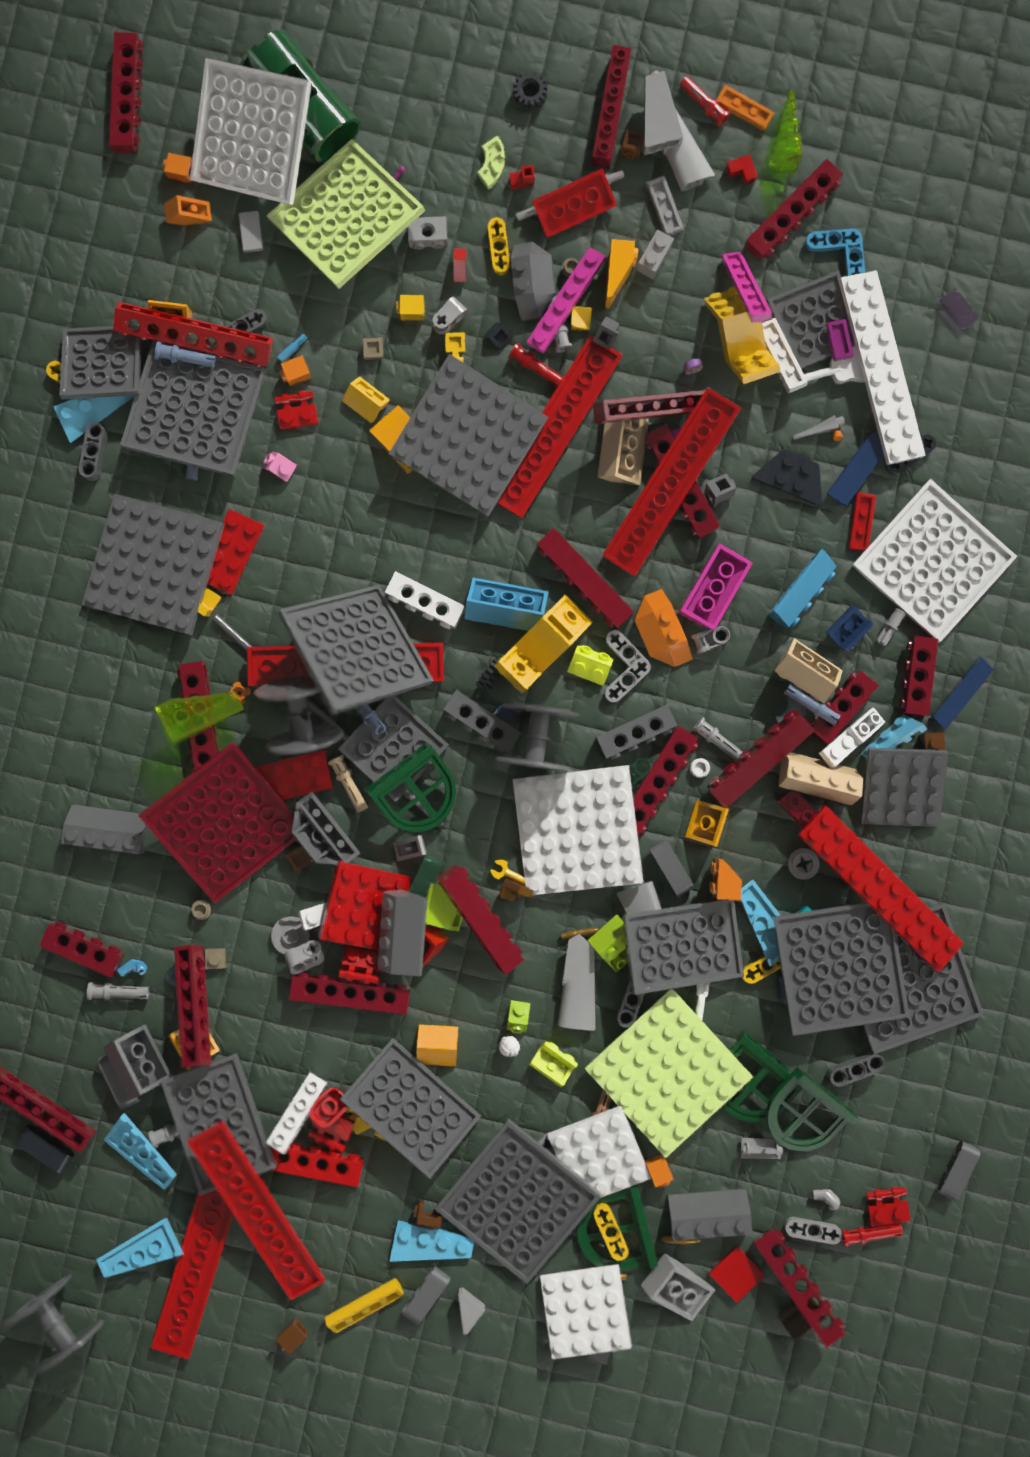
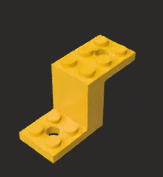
M731 287L728 291L722 293H713L710 297L704 298L706 307L718 320L725 362L743 384L781 372L779 363L766 350L762 322H751L735 287Z
M565 595L494 666L516 689L523 693L593 621Z

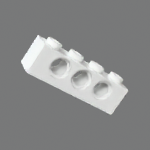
M396 571L385 591L386 595H388V600L396 604L400 601L406 604V609L412 612L418 610L423 613L422 616L430 621L436 619L440 621L439 625L449 630L451 627L456 628L465 610L464 605ZM411 589L413 592L412 596L404 598L402 596L403 590ZM423 597L430 599V603L426 607L419 605V601ZM439 606L447 608L445 615H438L436 613Z
M309 1073L266 1143L286 1154L306 1122L309 1110L325 1091L328 1084L312 1073Z

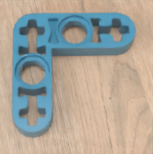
M859 230L811 232L807 236L805 246L811 252L844 249L846 276L854 274V267H857L856 274L865 273L863 242ZM850 235H853V238H857L854 243L851 239H848ZM836 236L838 243L836 245L830 244L828 237ZM812 238H815V241L821 242H818L817 245L814 246V244L810 241L812 240ZM856 253L859 256V261L852 262L849 259V254Z

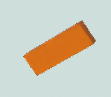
M724 85L716 99L723 109L762 131H765L774 116L773 111L727 85Z

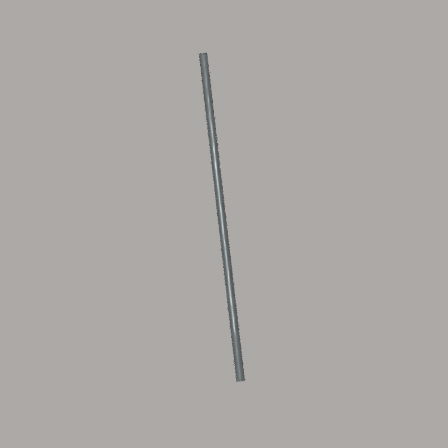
M218 614L212 618L222 630L248 652V647L252 646ZM306 696L308 708L327 726L340 728L343 731L341 739L346 741L350 735ZM410 790L403 794L409 801L415 798V795ZM419 801L414 804L427 818L430 817ZM441 822L437 827L440 829L445 823Z

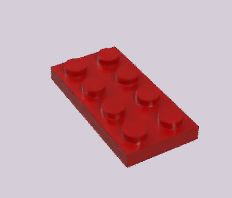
M603 168L532 200L546 238L617 206Z
M229 509L223 520L225 525L207 584L233 595L265 525Z
M325 750L256 767L283 800L334 788Z

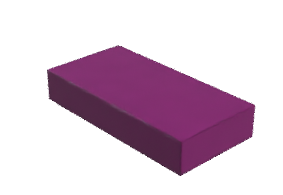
M846 319L826 323L825 326L833 361L853 358L854 355Z

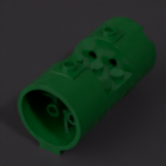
M275 30L265 35L266 40L258 47L255 44L250 50H246L239 66L312 82L303 144L318 162L328 161L351 139L354 140L361 128V122L335 90L329 89L315 72L311 60L287 31Z

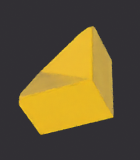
M574 307L572 310L571 330L590 331L592 308Z

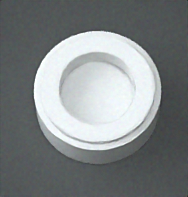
M702 758L695 759L690 765L691 774L697 778L707 776L710 771L709 763Z

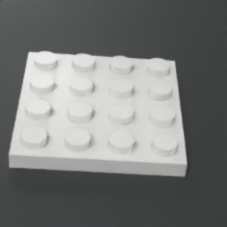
M622 1106L548 1133V1138L557 1158L601 1193V1197L651 1179Z
M619 1264L540 1276L552 1359L632 1348Z

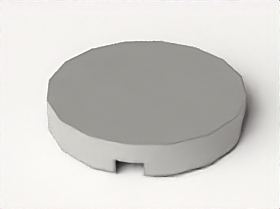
M294 916L284 917L279 920L271 932L272 944L281 954H285L287 950L309 942L311 937L310 929L303 931L300 918Z

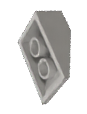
M667 1254L662 1256L658 1266L653 1268L641 1284L652 1300L690 1321H693L715 1291L714 1287Z

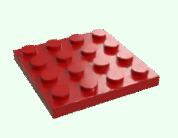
M338 860L318 938L379 950L383 892L400 889L408 892L412 877Z

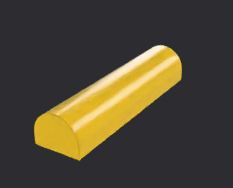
M394 1278L325 1316L327 1327L334 1333H338L404 1296V1292L399 1281Z

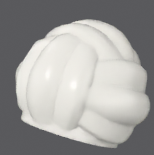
M513 1036L502 1037L499 1043V1050L503 1056H517L520 1045Z

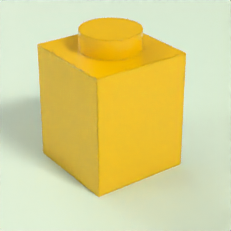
M400 295V302H397L396 308L401 320H424V296Z

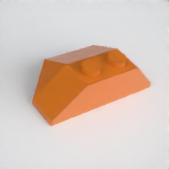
M660 589L644 596L635 618V624L649 656L673 667L692 660L686 636L664 591Z

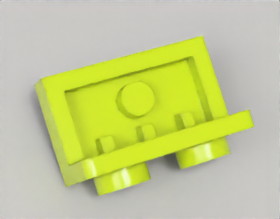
M577 645L567 672L604 686L613 658L606 653L595 652L588 646Z
M545 1042L540 1046L529 1065L562 1087L578 1063L574 1061L575 1059L571 1055L559 1051L555 1044Z

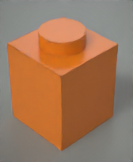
M168 153L167 159H164L163 171L168 179L191 183V157Z
M303 356L281 363L283 368L280 371L284 382L288 381L290 387L312 378Z
M663 1154L645 1160L655 1187H665L671 1183L670 1181L674 1180Z

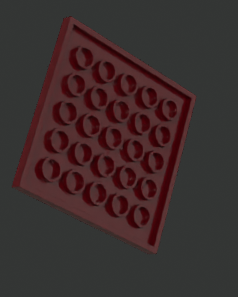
M234 741L138 816L214 903L297 840L291 833L294 819L293 811Z

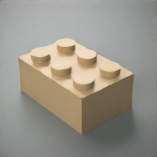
M795 638L781 655L775 669L781 678L788 679L794 683L796 688L806 691L813 699L825 703L837 688L843 670Z

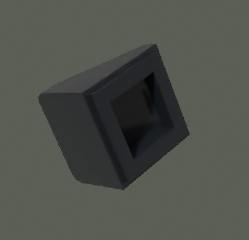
M496 322L484 335L500 351L513 338L511 333L499 322Z

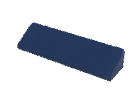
M871 432L826 493L838 505L846 506L884 455L881 441L877 434Z
M982 657L976 659L929 717L944 730L992 673L993 669Z

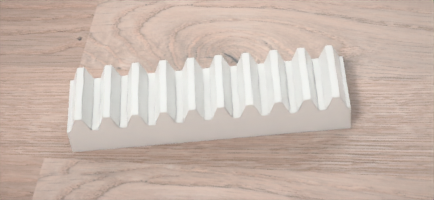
M776 318L762 323L766 349L780 365L781 372L778 373L780 374V379L783 380V385L786 386L787 393L806 387L808 382Z

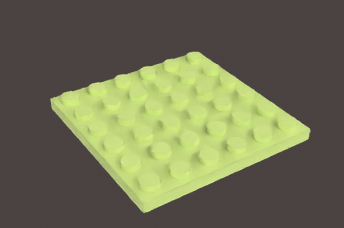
M351 139L295 190L293 205L280 203L267 217L339 289L424 213L425 209L422 204Z
M669 989L632 1026L628 1027L585 1067L587 1072L618 1106H622L625 1114L665 1158L753 1078L673 989Z

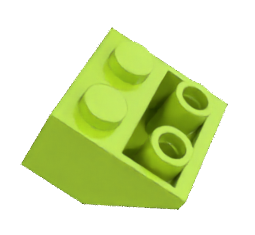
M431 883V887L427 892L426 924L459 931L463 918L441 886Z
M616 915L587 941L617 973L628 963L623 921Z

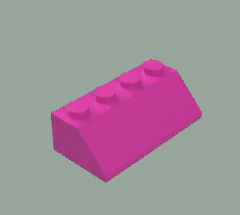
M720 543L716 545L677 613L696 624L715 630L753 562Z

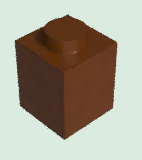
M944 732L919 734L920 750L946 751Z
M295 1317L278 1333L276 1337L277 1346L283 1352L286 1351L290 1354L307 1338L309 1331Z

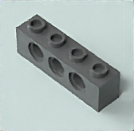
M457 690L443 709L447 712L445 716L454 722L458 719L463 723L461 725L469 732L472 730L479 733L478 738L486 743L491 741L495 744L493 748L502 754L505 751L509 753L521 735V732ZM464 707L471 710V714L467 718L460 716V710ZM479 718H484L487 721V726L483 729L476 726V721ZM495 729L503 731V737L499 740L492 737V732Z
M668 704L596 737V740L605 759L610 757L613 760L622 756L620 752L623 750L633 751L639 748L638 743L645 741L648 744L656 740V735L663 733L665 736L673 732V727L677 726ZM651 720L659 722L660 727L657 731L650 728ZM634 728H639L642 731L640 739L632 736ZM621 736L624 738L625 743L622 747H617L614 744L615 737Z

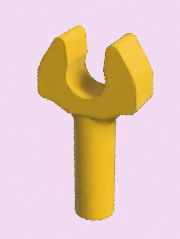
M495 861V863L503 867L501 872L491 869V873L495 878L500 879L506 876L524 885L525 877L509 870L507 861Z

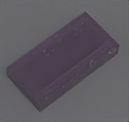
M956 287L939 301L962 330H965L979 318L978 314Z

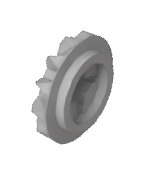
M797 849L789 857L788 869L798 879H809L817 873L819 859L810 849ZM801 858H803L804 861L811 860V862L806 864V871L805 869H803V867H796V865L801 863Z

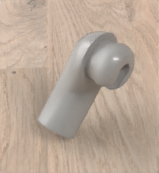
M812 1190L813 1200H825L831 1210L839 1208L840 1200L831 1190Z

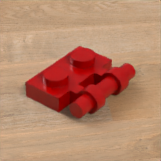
M303 390L297 394L288 395V393H285L280 397H275L276 405L284 404V409L277 410L281 431L319 424L316 405H308L307 402L308 399H314L313 391L305 392ZM301 401L302 406L291 408V402Z
M345 947L342 968H348V971L340 970L339 978H345L346 981L351 982L353 980L362 981L368 985L370 983L378 984L379 976L372 975V973H381V970L378 969L379 952ZM355 970L365 971L366 973H357Z
M341 1115L328 1127L319 1128L318 1133L311 1130L308 1137L319 1145L324 1144L330 1147L331 1151L344 1153L346 1146L341 1144V1140L348 1141L350 1139L356 1121ZM326 1132L334 1135V1139L326 1137Z
M894 1186L887 1190L873 1189V1192H866L867 1200L875 1201V1204L867 1205L869 1221L872 1227L911 1221L908 1201L906 1199H899L900 1196L907 1195L906 1187L898 1188ZM892 1197L891 1202L882 1203V1198Z

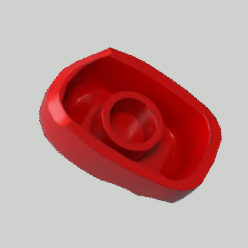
M329 1088L322 1093L309 1110L308 1118L318 1128L323 1129L335 1122L348 1107L340 1100L344 1093L337 1088Z

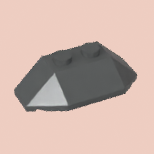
M533 242L514 245L511 265L514 294L521 321L541 318L556 294L552 255Z
M313 792L296 803L291 833L316 864L337 865L338 860L349 863L360 854Z

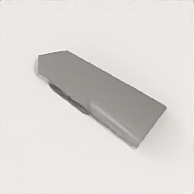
M676 111L683 134L682 145L661 150V152L667 156L681 191H685L702 184L706 178L714 177V172Z
M652 881L617 892V896L627 914L661 909Z
M577 934L568 940L558 1026L594 1031V948L580 934Z

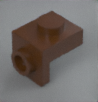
M627 129L620 154L629 159H639L644 134Z
M302 845L286 855L295 872L313 862V859Z
M420 1200V1205L415 1206L414 1217L418 1218L417 1224L425 1225V1228L428 1229L441 1227L442 1215L423 1212L424 1200Z

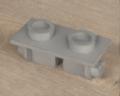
M741 1138V1158L781 1159L783 1148L776 1139Z

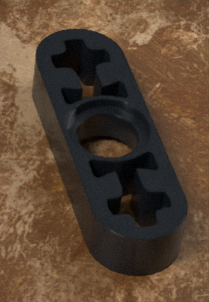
M931 435L921 437L922 444H924V441L930 442L929 448H924L925 456L936 447V440ZM921 458L904 461L897 466V469H892V464L887 465L885 463V470L891 475H896Z

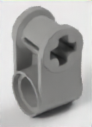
M451 297L433 317L435 332L439 335L448 333L465 317L468 309L456 298Z
M721 626L715 630H706L692 635L691 639H694L698 649L697 655L725 644L730 638V632L726 627ZM717 631L725 633L726 638L724 641L716 639L715 634Z
M312 940L287 950L284 958L292 974H299L304 970L321 964L324 961V954L321 951L320 943Z

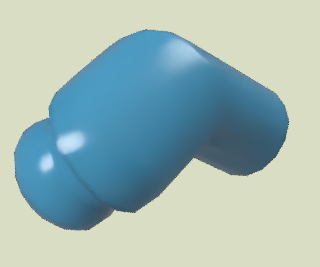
M131 959L117 969L122 977L131 971L143 975L147 971V965L143 961Z

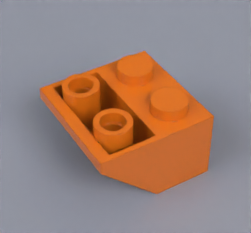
M714 858V862H711L710 865L713 881H710L709 893H712V897L716 899L741 900L742 880L723 859Z

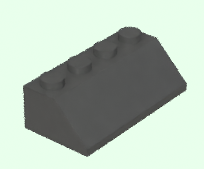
M72 804L63 825L61 844L143 854L148 827L138 817L140 813Z
M401 889L383 892L378 956L379 970L397 975H422L427 898Z
M746 1188L668 1194L670 1230L673 1240L752 1234L751 1212Z

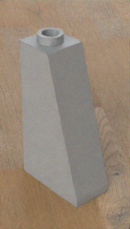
M654 71L645 77L644 155L682 145L683 134L665 71Z

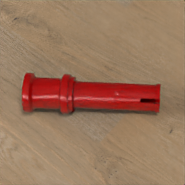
M688 76L681 81L679 86L705 109V114L707 116L710 115L717 122L716 125L718 127L727 121L731 113L725 111L717 100H712Z
M519 343L513 347L508 356L510 359L514 358L521 363L523 368L528 367L556 388L564 378L536 359L534 353H529L520 347Z
M900 1223L867 1229L857 1227L855 1230L848 1231L841 1229L842 1243L845 1248L853 1244L865 1245L868 1241L903 1236V1229Z

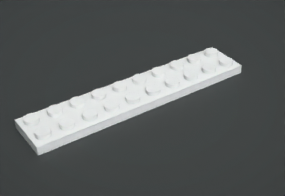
M877 270L841 277L838 281L886 464L890 465L922 458L925 456Z

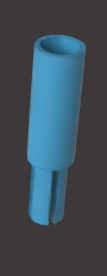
M302 334L297 340L292 342L277 356L279 361L284 363L307 340V337Z

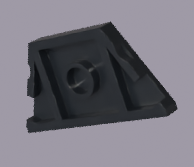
M783 449L751 478L818 507L822 505L819 463Z

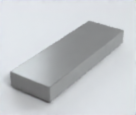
M665 176L646 182L663 232L668 236L682 232L684 228Z

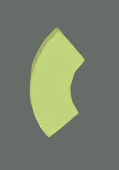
M498 135L482 146L485 162L483 167L477 172V175L488 190L497 183L504 168V148Z

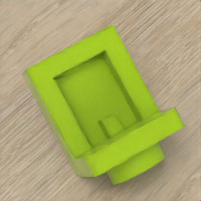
M511 1000L507 1030L518 1034L526 1032L531 1003Z

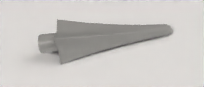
M834 415L820 424L794 435L793 439L796 440L814 434L836 431L840 425L845 424L843 416L836 418Z

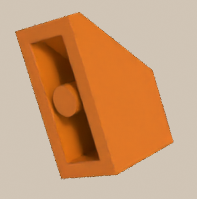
M176 195L164 203L167 223L183 226L211 221L209 202Z

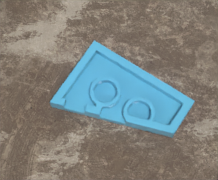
M903 714L887 730L883 731L877 740L869 744L862 755L867 760L868 748L896 749L898 744L908 743L912 740L911 736L918 731L923 733L927 728L923 723Z

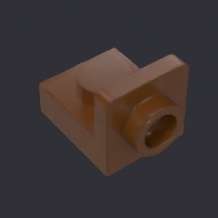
M505 879L499 897L509 901H514L516 896L522 898L523 895L531 898L534 890L518 882Z

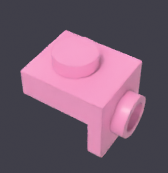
M272 452L265 457L263 468L287 482L297 465L281 454Z

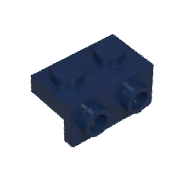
M851 605L825 633L838 648L848 652L870 631L874 623L867 620L856 606Z

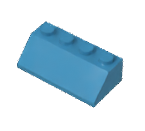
M823 549L812 557L768 614L769 617L785 629L790 626L794 627L800 620L798 615L801 611H807L812 604L810 602L812 597H817L824 589L822 584L825 581L829 582L835 575L833 570L837 566Z
M472 578L464 619L529 631L544 616L548 591Z

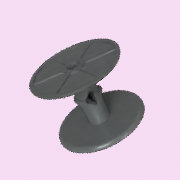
M311 674L276 680L259 687L255 691L256 697L262 700H287L289 710L287 717L291 720L292 730L271 738L266 744L267 751L276 754L307 752L331 745L343 737V731L338 727L327 725L312 726L310 719L312 710L308 708L306 696L320 691ZM303 708L307 710V717L301 714Z
M502 703L505 709L530 713L528 734L525 735L527 742L524 760L497 757L494 761L572 772L570 767L543 762L546 741H549L547 733L550 716L577 718L580 715L579 713L541 706Z
M71 1273L65 1275L34 1297L1 1326L4 1329L8 1328L32 1312L43 1327L42 1332L48 1334L57 1349L35 1369V1376L45 1372L73 1352L104 1323L102 1319L96 1320L74 1335L63 1320L65 1316L63 1314L60 1315L49 1300L52 1295L71 1279Z

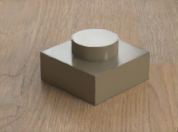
M363 338L364 359H384L383 339Z
M226 948L205 949V968H227Z

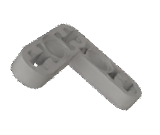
M617 630L608 633L606 643L629 668L605 690V698L611 703L618 702L648 674L651 668L649 661ZM611 635H613V636L618 635V636H619L618 641H619L621 644L623 643V641H625L626 645H624V646L620 649V651H618V650L616 649V648L619 647V645H618L617 643L614 642V643L612 644V643L610 642L611 639H612V638L610 637ZM625 648L633 650L634 655L632 658L627 659L623 656ZM637 663H645L646 671L641 670L637 674L640 678L637 679L629 670L633 669L634 672L638 668ZM630 675L633 678L632 685L625 686L622 683L623 676ZM618 682L626 691L623 693L620 690L617 693V699L615 697L610 698L609 690L614 691L618 687L615 685Z

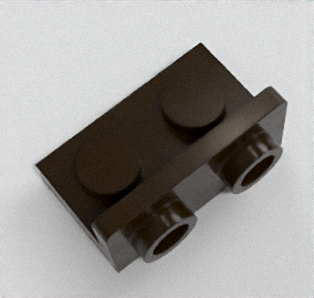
M810 1298L807 1302V1306L811 1309L818 1306L813 1298ZM797 1305L785 1308L778 1317L795 1342L813 1330ZM826 1316L820 1318V1324L827 1319Z

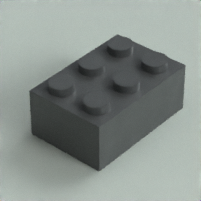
M146 1024L103 1046L129 1100L142 1095L161 1084V1081L172 1077Z

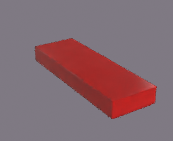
M856 493L848 550L864 552L869 547L876 495Z

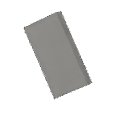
M259 212L239 213L244 253L263 251Z

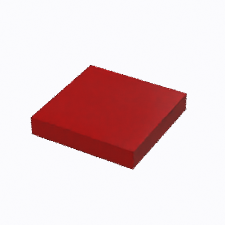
M738 1245L709 1271L713 1279L736 1303L765 1276L763 1271Z

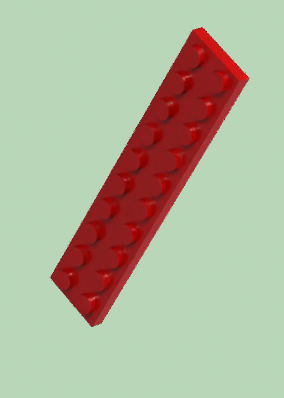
M591 335L542 413L548 419L497 502L498 505L521 519L623 357L621 353L613 348L608 350L594 342V337Z
M707 387L602 556L630 574L637 575L740 412L741 407Z
M413 643L432 676L433 682H444L443 643ZM295 646L248 647L249 687L263 686L283 678L310 674Z
M823 806L799 832L798 835L936 972H940L964 944L827 806Z
M222 1120L188 1139V1146L290 1301L324 1283L325 1277L224 1121Z
M218 1190L200 1195L198 1192L181 1247L184 1255L178 1257L151 1346L152 1349L188 1360L193 1350L234 1215Z

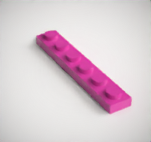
M591 247L588 248L527 340L529 346L544 354L605 262V255Z
M742 253L722 254V262L751 322L771 320L772 312Z

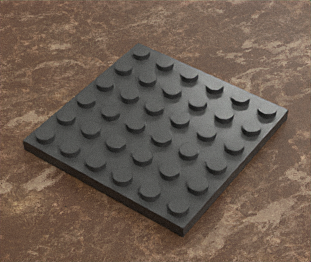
M153 340L140 379V395H136L120 443L121 448L235 477L265 378L266 368L216 357L214 368L182 361L172 363L171 360L162 358L157 360L154 357L157 340ZM169 343V344H162V345H167V346H172V347L174 346V344H170V343ZM191 348L182 349V350H187V351L196 352L194 349H191Z
M449 354L388 455L488 517L548 417Z
M114 494L82 605L193 635L199 614V605L202 604L225 524Z
M380 585L280 609L278 612L279 618L332 714L427 686L433 682L432 676Z
M866 902L773 917L791 1035L909 1017L896 932Z
M940 903L929 907L954 932L945 904ZM896 933L909 1017L863 1024L862 1026L872 1054L886 1051L984 1015L961 949L955 953L940 972H936Z
M508 1118L436 1205L435 1210L528 1284L599 1200L601 1193Z

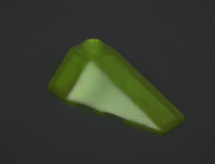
M790 90L788 93L772 155H769V166L772 167L773 174L795 173L802 159L801 134L797 133L799 121L798 118H794L797 109L794 90Z
M236 692L199 697L192 696L182 699L175 698L154 707L162 731L170 746L180 743L244 710Z

